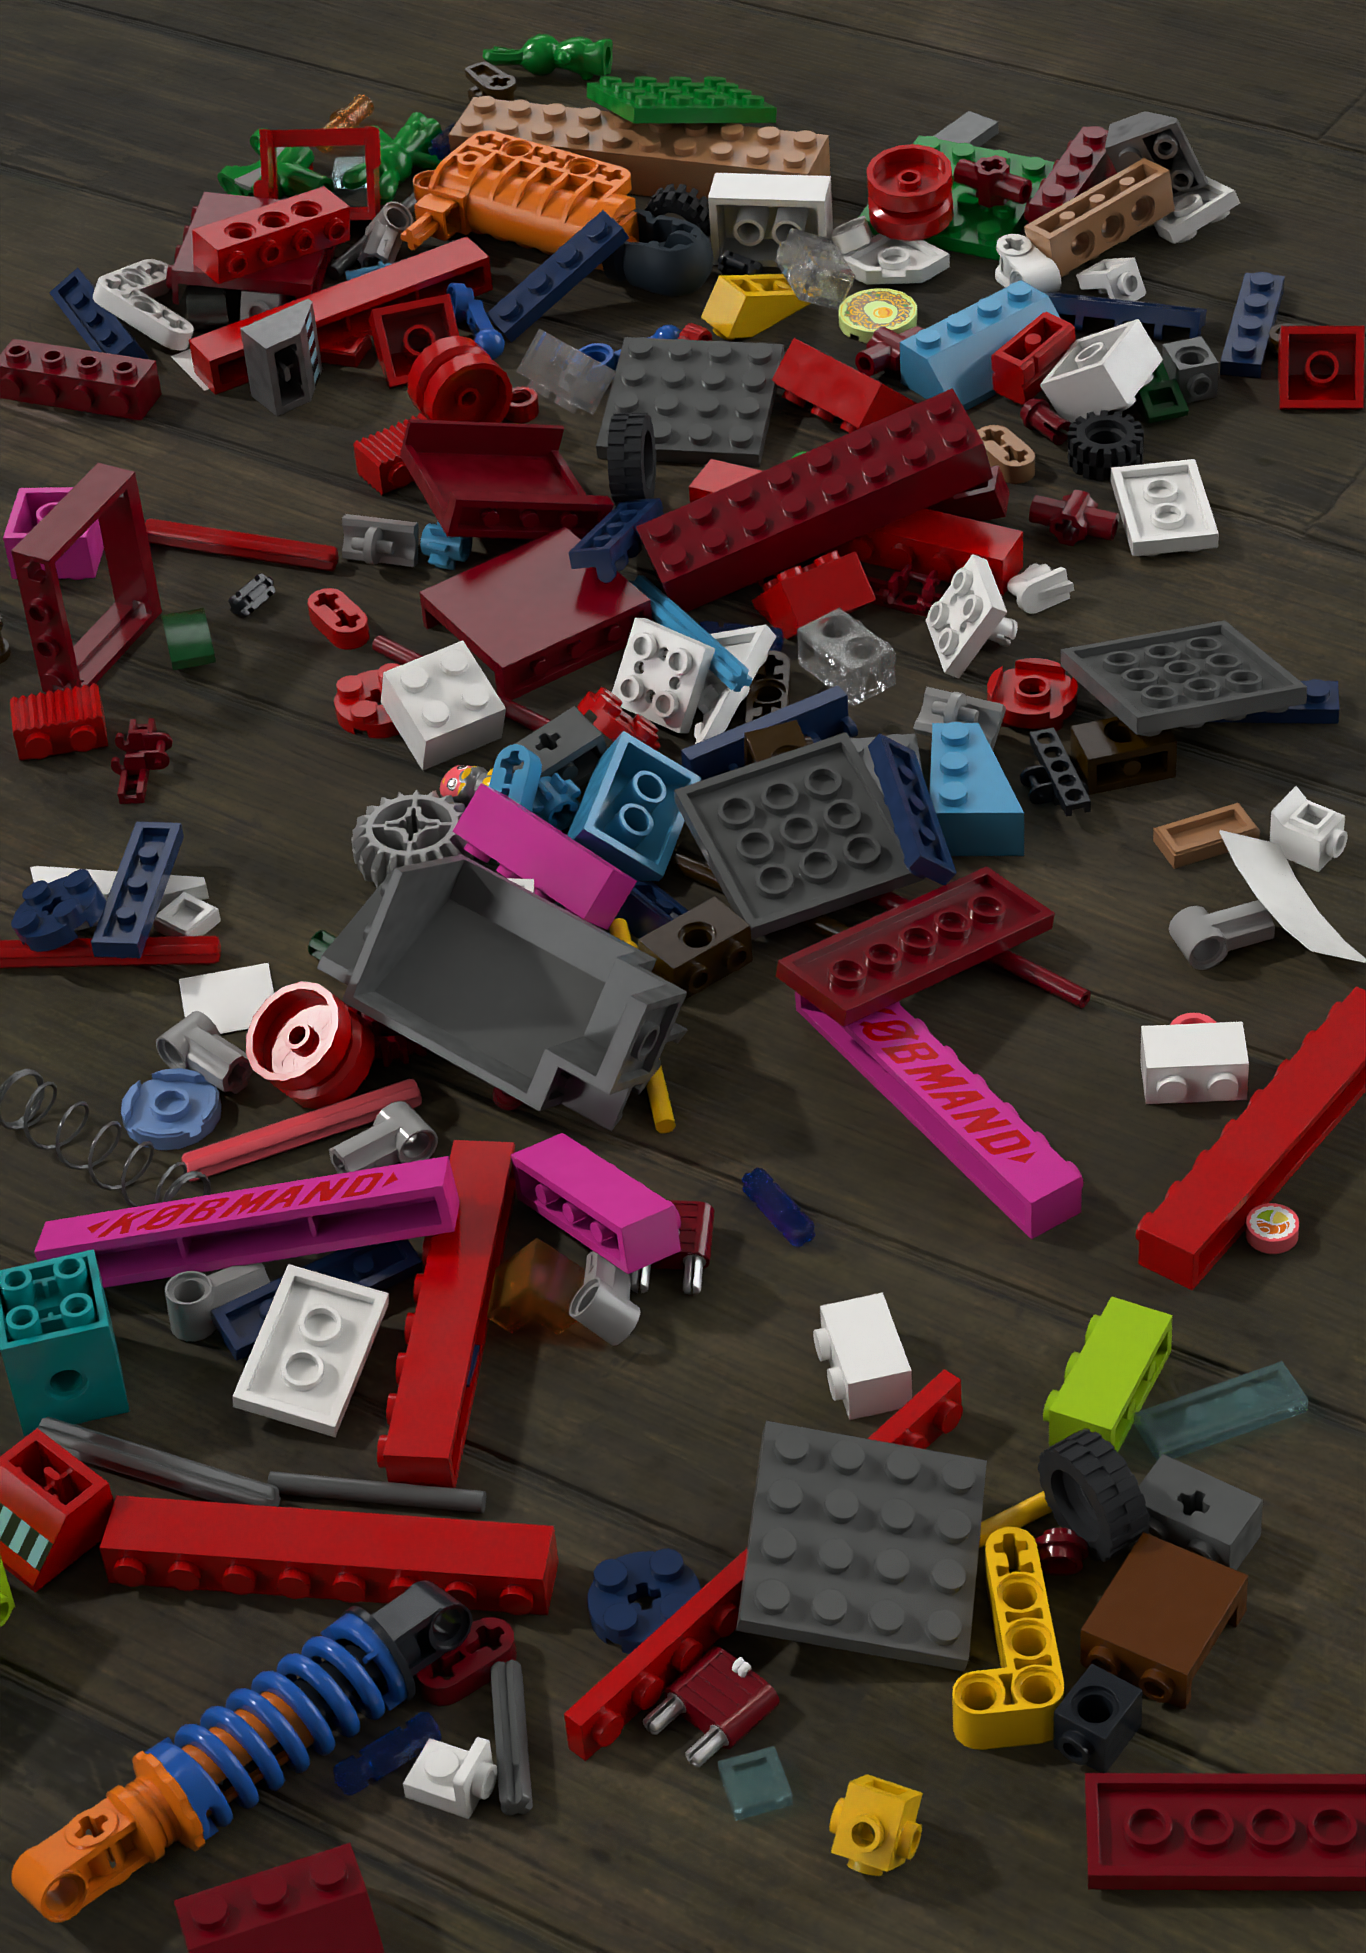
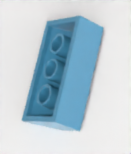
M1019 280L901 341V384L925 399L953 388L966 411L997 395L993 389L992 374L995 372L992 370L991 355L1042 313L1048 312L1059 318L1060 316L1048 295L1023 280Z

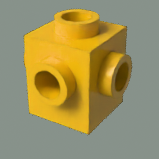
M868 1774L850 1781L845 1798L841 1797L837 1801L831 1815L829 1831L836 1834L831 1853L848 1858L847 1865L849 1868L872 1876H881L883 1871L889 1872L904 1864L906 1859L911 1860L916 1853L922 1833V1825L916 1823V1818L923 1793Z

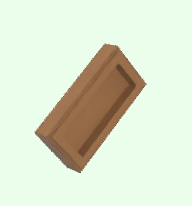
M1235 803L1153 828V841L1171 866L1176 869L1229 852L1220 835V830L1256 839L1260 838V830L1241 805Z

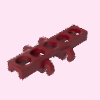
M907 564L901 572L895 571L889 581L867 577L876 597V600L871 604L927 617L931 606L943 596V594L935 593L936 585L940 584L937 570H932L927 575L914 572L913 565ZM911 580L923 583L922 595L906 591ZM907 600H915L917 601V604L906 605L904 604V602Z
M149 718L148 724H137L136 719H130L127 741L124 740L122 733L116 734V746L121 750L127 751L124 765L119 764L120 759L118 757H113L111 760L112 771L121 775L117 793L119 804L144 803L149 771L165 769L169 765L170 758L165 751L172 747L173 740L166 733L156 732L155 718ZM132 775H139V779L136 781L128 780ZM131 789H137L135 795L125 794Z

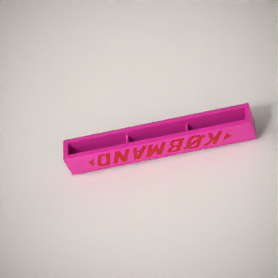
M795 991L796 1011L1031 1240L1081 1213L1084 1182L1076 1165L1071 1161H1065L1054 1151L1042 1133L1034 1132L1019 1117L1017 1111L1010 1103H1004L989 1089L987 1083L979 1074H973L964 1066L953 1049L949 1046H943L929 1032L925 1023L921 1019L910 1015L900 1005L899 1001L843 1027Z
M449 1156L46 1221L34 1253L37 1262L94 1249L103 1288L169 1278L186 1271L206 1272L225 1269L233 1265L243 1266L455 1232L460 1200Z

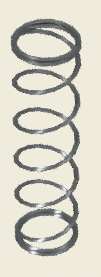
M32 1069L17 1071L4 1081L0 1086V1108L5 1093L20 1077L34 1076L37 1080L38 1088L32 1093L26 1105L24 1116L13 1122H5L0 1113L1 1126L11 1130L24 1129L28 1141L36 1148L43 1150L56 1148L60 1161L66 1167L75 1170L89 1168L93 1182L101 1189L110 1191L122 1189V1194L128 1205L131 1207L140 1206L129 1199L125 1187L142 1176L151 1164L154 1156V1145L151 1141L142 1142L130 1153L123 1168L121 1185L110 1186L103 1184L96 1178L92 1167L107 1158L117 1146L121 1137L120 1123L118 1121H111L96 1134L91 1144L87 1165L71 1164L63 1157L60 1147L76 1137L85 1126L89 1116V1105L85 1101H79L70 1106L58 1125L56 1144L48 1146L39 1144L31 1137L28 1127L40 1121L54 1105L57 1097L56 1084L54 1082L44 1083L43 1077ZM45 1086H51L53 1088V1096L50 1104L40 1116L27 1123L41 1106L44 1099ZM77 1106H83L85 1108V1116L82 1123L68 1139L60 1143L61 1129L67 1116ZM116 1126L118 1134L114 1143L100 1159L92 1163L94 1148L99 1137L108 1127ZM143 1146H149L150 1155L147 1163L135 1177L125 1183L127 1168L133 1156ZM177 1162L169 1167L162 1176L157 1186L155 1204L158 1203L160 1191L166 1177L177 1166H182L184 1169L183 1175L171 1184L160 1203L171 1201L183 1184L193 1178H200L203 1181V1196L211 1195L210 1180L201 1172L191 1171L187 1173L185 1162Z

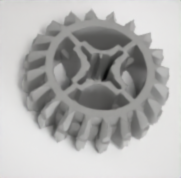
M417 789L413 795L404 796L398 792L397 798L391 800L381 797L380 806H367L366 815L357 817V826L352 830L353 837L351 838L354 863L357 864L358 870L363 874L364 880L374 882L376 888H378L387 875L396 867L460 854L473 860L474 856L464 850L467 841L453 832L454 827L465 811L464 804L454 803L452 795L439 798L436 790L428 795H421Z

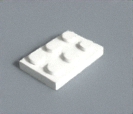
M1195 459L1111 468V484L1132 557L1143 555L1156 556L1162 553L1182 551L1197 552L1202 549L1218 548L1219 533Z
M288 1264L232 1396L233 1407L336 1437L389 1305V1293Z

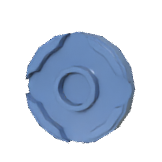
M177 1068L164 1069L152 1073V1080L146 1081L142 1085L139 1080L129 1088L122 1099L121 1116L129 1137L139 1144L144 1141H151L154 1149L157 1150L181 1149L195 1144L210 1134L221 1119L222 1104L219 1091L216 1086L214 1087L206 1081L202 1074L193 1070Z

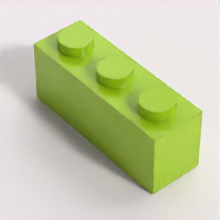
M1111 1296L1101 1316L1093 1315L1087 1327L1085 1345L1081 1353L1073 1352L1068 1360L1064 1374V1383L1060 1391L1052 1390L1047 1398L1043 1411V1420L1049 1422V1446H1053L1080 1430L1090 1429V1432H1097L1102 1435V1438L1109 1441L1118 1453L1171 1353L1172 1315Z

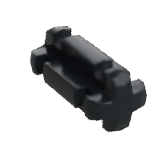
M728 250L718 257V270L721 273H726L727 275L763 274L761 262H755L748 257Z
M262 573L257 574L254 579H251L229 598L228 602L231 606V613L237 614L241 618L249 616L251 612L255 611L270 596L274 595L276 591L273 585L274 580Z

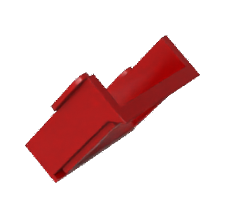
M378 127L290 130L259 129L261 180H257L254 183V197L279 199L277 147L365 145L368 207H350V221L373 220L380 212L379 166L381 164V146Z

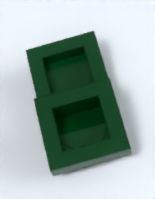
M1161 361L1152 373L1153 379L1135 395L1136 401L1134 405L1148 423L1188 416L1189 413L1177 380H1170L1163 361Z
M204 608L161 615L173 670L216 663Z

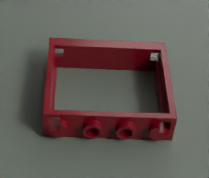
M97 463L11 550L41 687L45 693L49 690L55 692L57 689L64 691L66 687L72 690L75 686L81 688L84 684L89 687L93 683L96 684L162 613L134 471ZM98 519L115 603L73 646L55 562ZM41 564H44L45 570H42Z

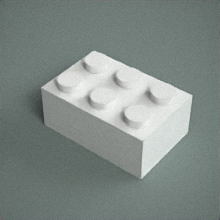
M715 173L708 196L711 247L714 256L713 265H719L718 257L728 250L753 259L755 262H761L764 267L828 269L834 244L831 238L833 232L831 176Z

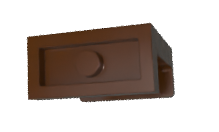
M1143 1532L1081 1628V1665L1088 1668L1091 1664H1094L1142 1689L1148 1698L1156 1702H1166L1180 1709H1185L1191 1700L1193 1678L1226 1624L1237 1627L1246 1613L1248 1575Z

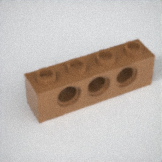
M1143 158L1024 226L1026 237L1047 258L1054 261L1061 277L1066 276L1071 270L1089 260L1097 258L1104 251L1128 240L1130 236L1150 225H1154L1156 221L1175 211L1170 170Z

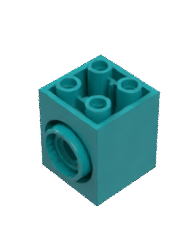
M94 1249L0 1270V1351L23 1435L27 1436L33 1432L45 1417L55 1418L71 1424H79L130 1412L115 1333Z

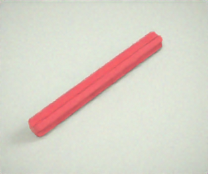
M409 1078L184 1153L181 1159L187 1165V1173L197 1171L210 1177L372 1123L379 1112L391 1103L404 1101L413 1109L417 1108L422 1104L421 1092L415 1080ZM193 1178V1179H190L189 1181L195 1182V1181H198V1180H201V1179H200V1178Z

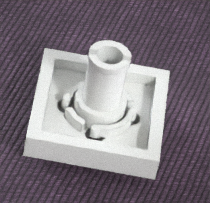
M972 554L963 568L956 571L951 585L942 598L931 606L926 619L944 673L956 678L961 677L987 639L1007 647L1011 644V641L1004 638V636L1014 640L1018 628L1016 620L1004 617L1007 610L987 559Z
M635 618L612 693L623 702L620 706L621 708L635 714H640L648 720L677 733H689L716 648L646 618ZM641 662L644 663L642 665V670L644 671L643 673H640L639 671V665ZM653 692H655V694L652 696L653 699H652V701H651V700H650V694H652Z

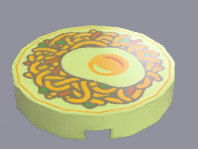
M872 288L856 292L840 304L838 313L839 327L843 334L850 337V334L858 336L859 341L866 344L872 338L875 330L886 327L899 334L917 326L918 318L917 305L913 298L901 291L888 288Z

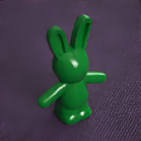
M537 34L529 38L521 49L494 46L493 49H483L482 57L493 66L521 65L533 75L544 76L551 74L556 68H561L580 74L583 80H590L593 75L605 76L610 74L613 41L610 38H603L593 42L589 38L579 36L559 43L550 35Z
M420 112L412 113L394 140L378 127L381 146V164L379 166L381 205H385L394 199L398 185L411 175L413 166L435 170L444 159L441 156L428 154L429 152L434 153L438 151L441 146L442 128L435 119L427 118ZM365 162L345 171L342 179L345 188L350 190L357 189L367 183Z

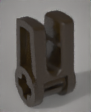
M486 61L465 68L466 78L475 85L468 90L470 101L473 97L481 96L515 101L514 91L517 88V84L513 76L504 73Z

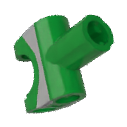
M257 129L250 137V144L260 156L259 129ZM277 147L279 200L284 196L290 198L323 186L333 193L334 183L331 178L308 169L315 160L314 154L309 147ZM261 160L249 166H225L217 175L220 185L228 194L254 197V183L257 180H261Z

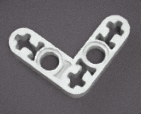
M145 259L98 278L93 293V300L99 306L167 348L173 350H186L188 348L189 339H191L194 332L193 325L153 299L169 292L170 288H167L166 285L168 264L155 259Z

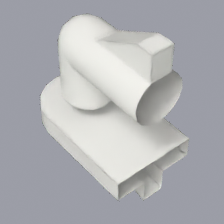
M1032 564L1023 573L1012 577L1007 584L1008 591L1017 597L1018 607L1030 614L1038 613L1070 599L1069 592L1074 591L1073 582L1067 579L1066 569L1059 567L1051 571L1047 564Z

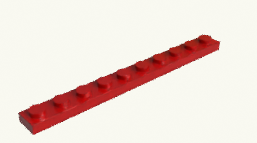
M944 1369L868 1439L926 1449L941 1434L951 1432L959 1423L963 1414L961 1379ZM747 1548L564 1713L569 1750L584 1761H587L601 1747H607L612 1744L620 1735L623 1727L641 1710L651 1708L670 1683L702 1657V1654L720 1637L725 1638L737 1628Z

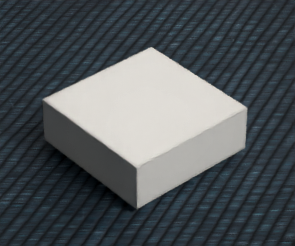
M183 892L156 914L153 925L155 931L165 936H204L221 919L218 908Z

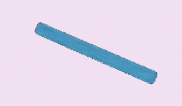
M638 575L635 581L629 580L651 600L652 618L656 622L716 648L709 670L734 692H740L743 686L751 685L752 678L748 675L749 669L643 575Z

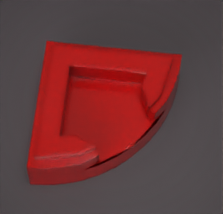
M350 334L351 340L333 344V340L329 341L320 348L322 363L357 368L372 347L370 334Z

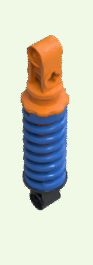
M426 1580L414 1583L403 1594L372 1615L358 1606H351L343 1612L341 1618L320 1632L322 1636H315L307 1640L303 1645L301 1654L285 1655L278 1662L276 1672L262 1671L252 1681L251 1690L248 1688L234 1690L226 1700V1707L211 1706L202 1714L200 1725L185 1724L180 1727L175 1734L174 1744L167 1737L146 1752L142 1750L133 1756L132 1762L136 1775L134 1782L131 1781L125 1787L117 1785L106 1793L104 1800L94 1807L79 1813L65 1827L40 1844L26 1850L17 1859L12 1870L11 1880L14 1888L48 1921L55 1923L64 1922L73 1918L83 1907L110 1888L126 1881L133 1872L146 1863H154L165 1855V1848L172 1845L173 1842L178 1840L186 1848H190L193 1851L199 1850L205 1846V1841L219 1831L215 1825L226 1827L231 1823L233 1813L229 1802L235 1800L239 1806L245 1809L255 1807L259 1800L255 1784L260 1782L268 1790H279L285 1781L281 1769L283 1764L296 1773H303L308 1769L310 1758L306 1748L309 1746L320 1755L330 1754L335 1748V1739L327 1724L328 1722L342 1736L352 1738L358 1734L361 1728L359 1717L353 1705L365 1717L371 1720H378L383 1716L385 1706L390 1711L397 1705L406 1704L412 1700L416 1694L413 1676L448 1651L460 1646L469 1635L472 1627V1614L470 1610L436 1584ZM90 1829L92 1835H86V1830ZM115 1861V1867L112 1868L110 1862Z

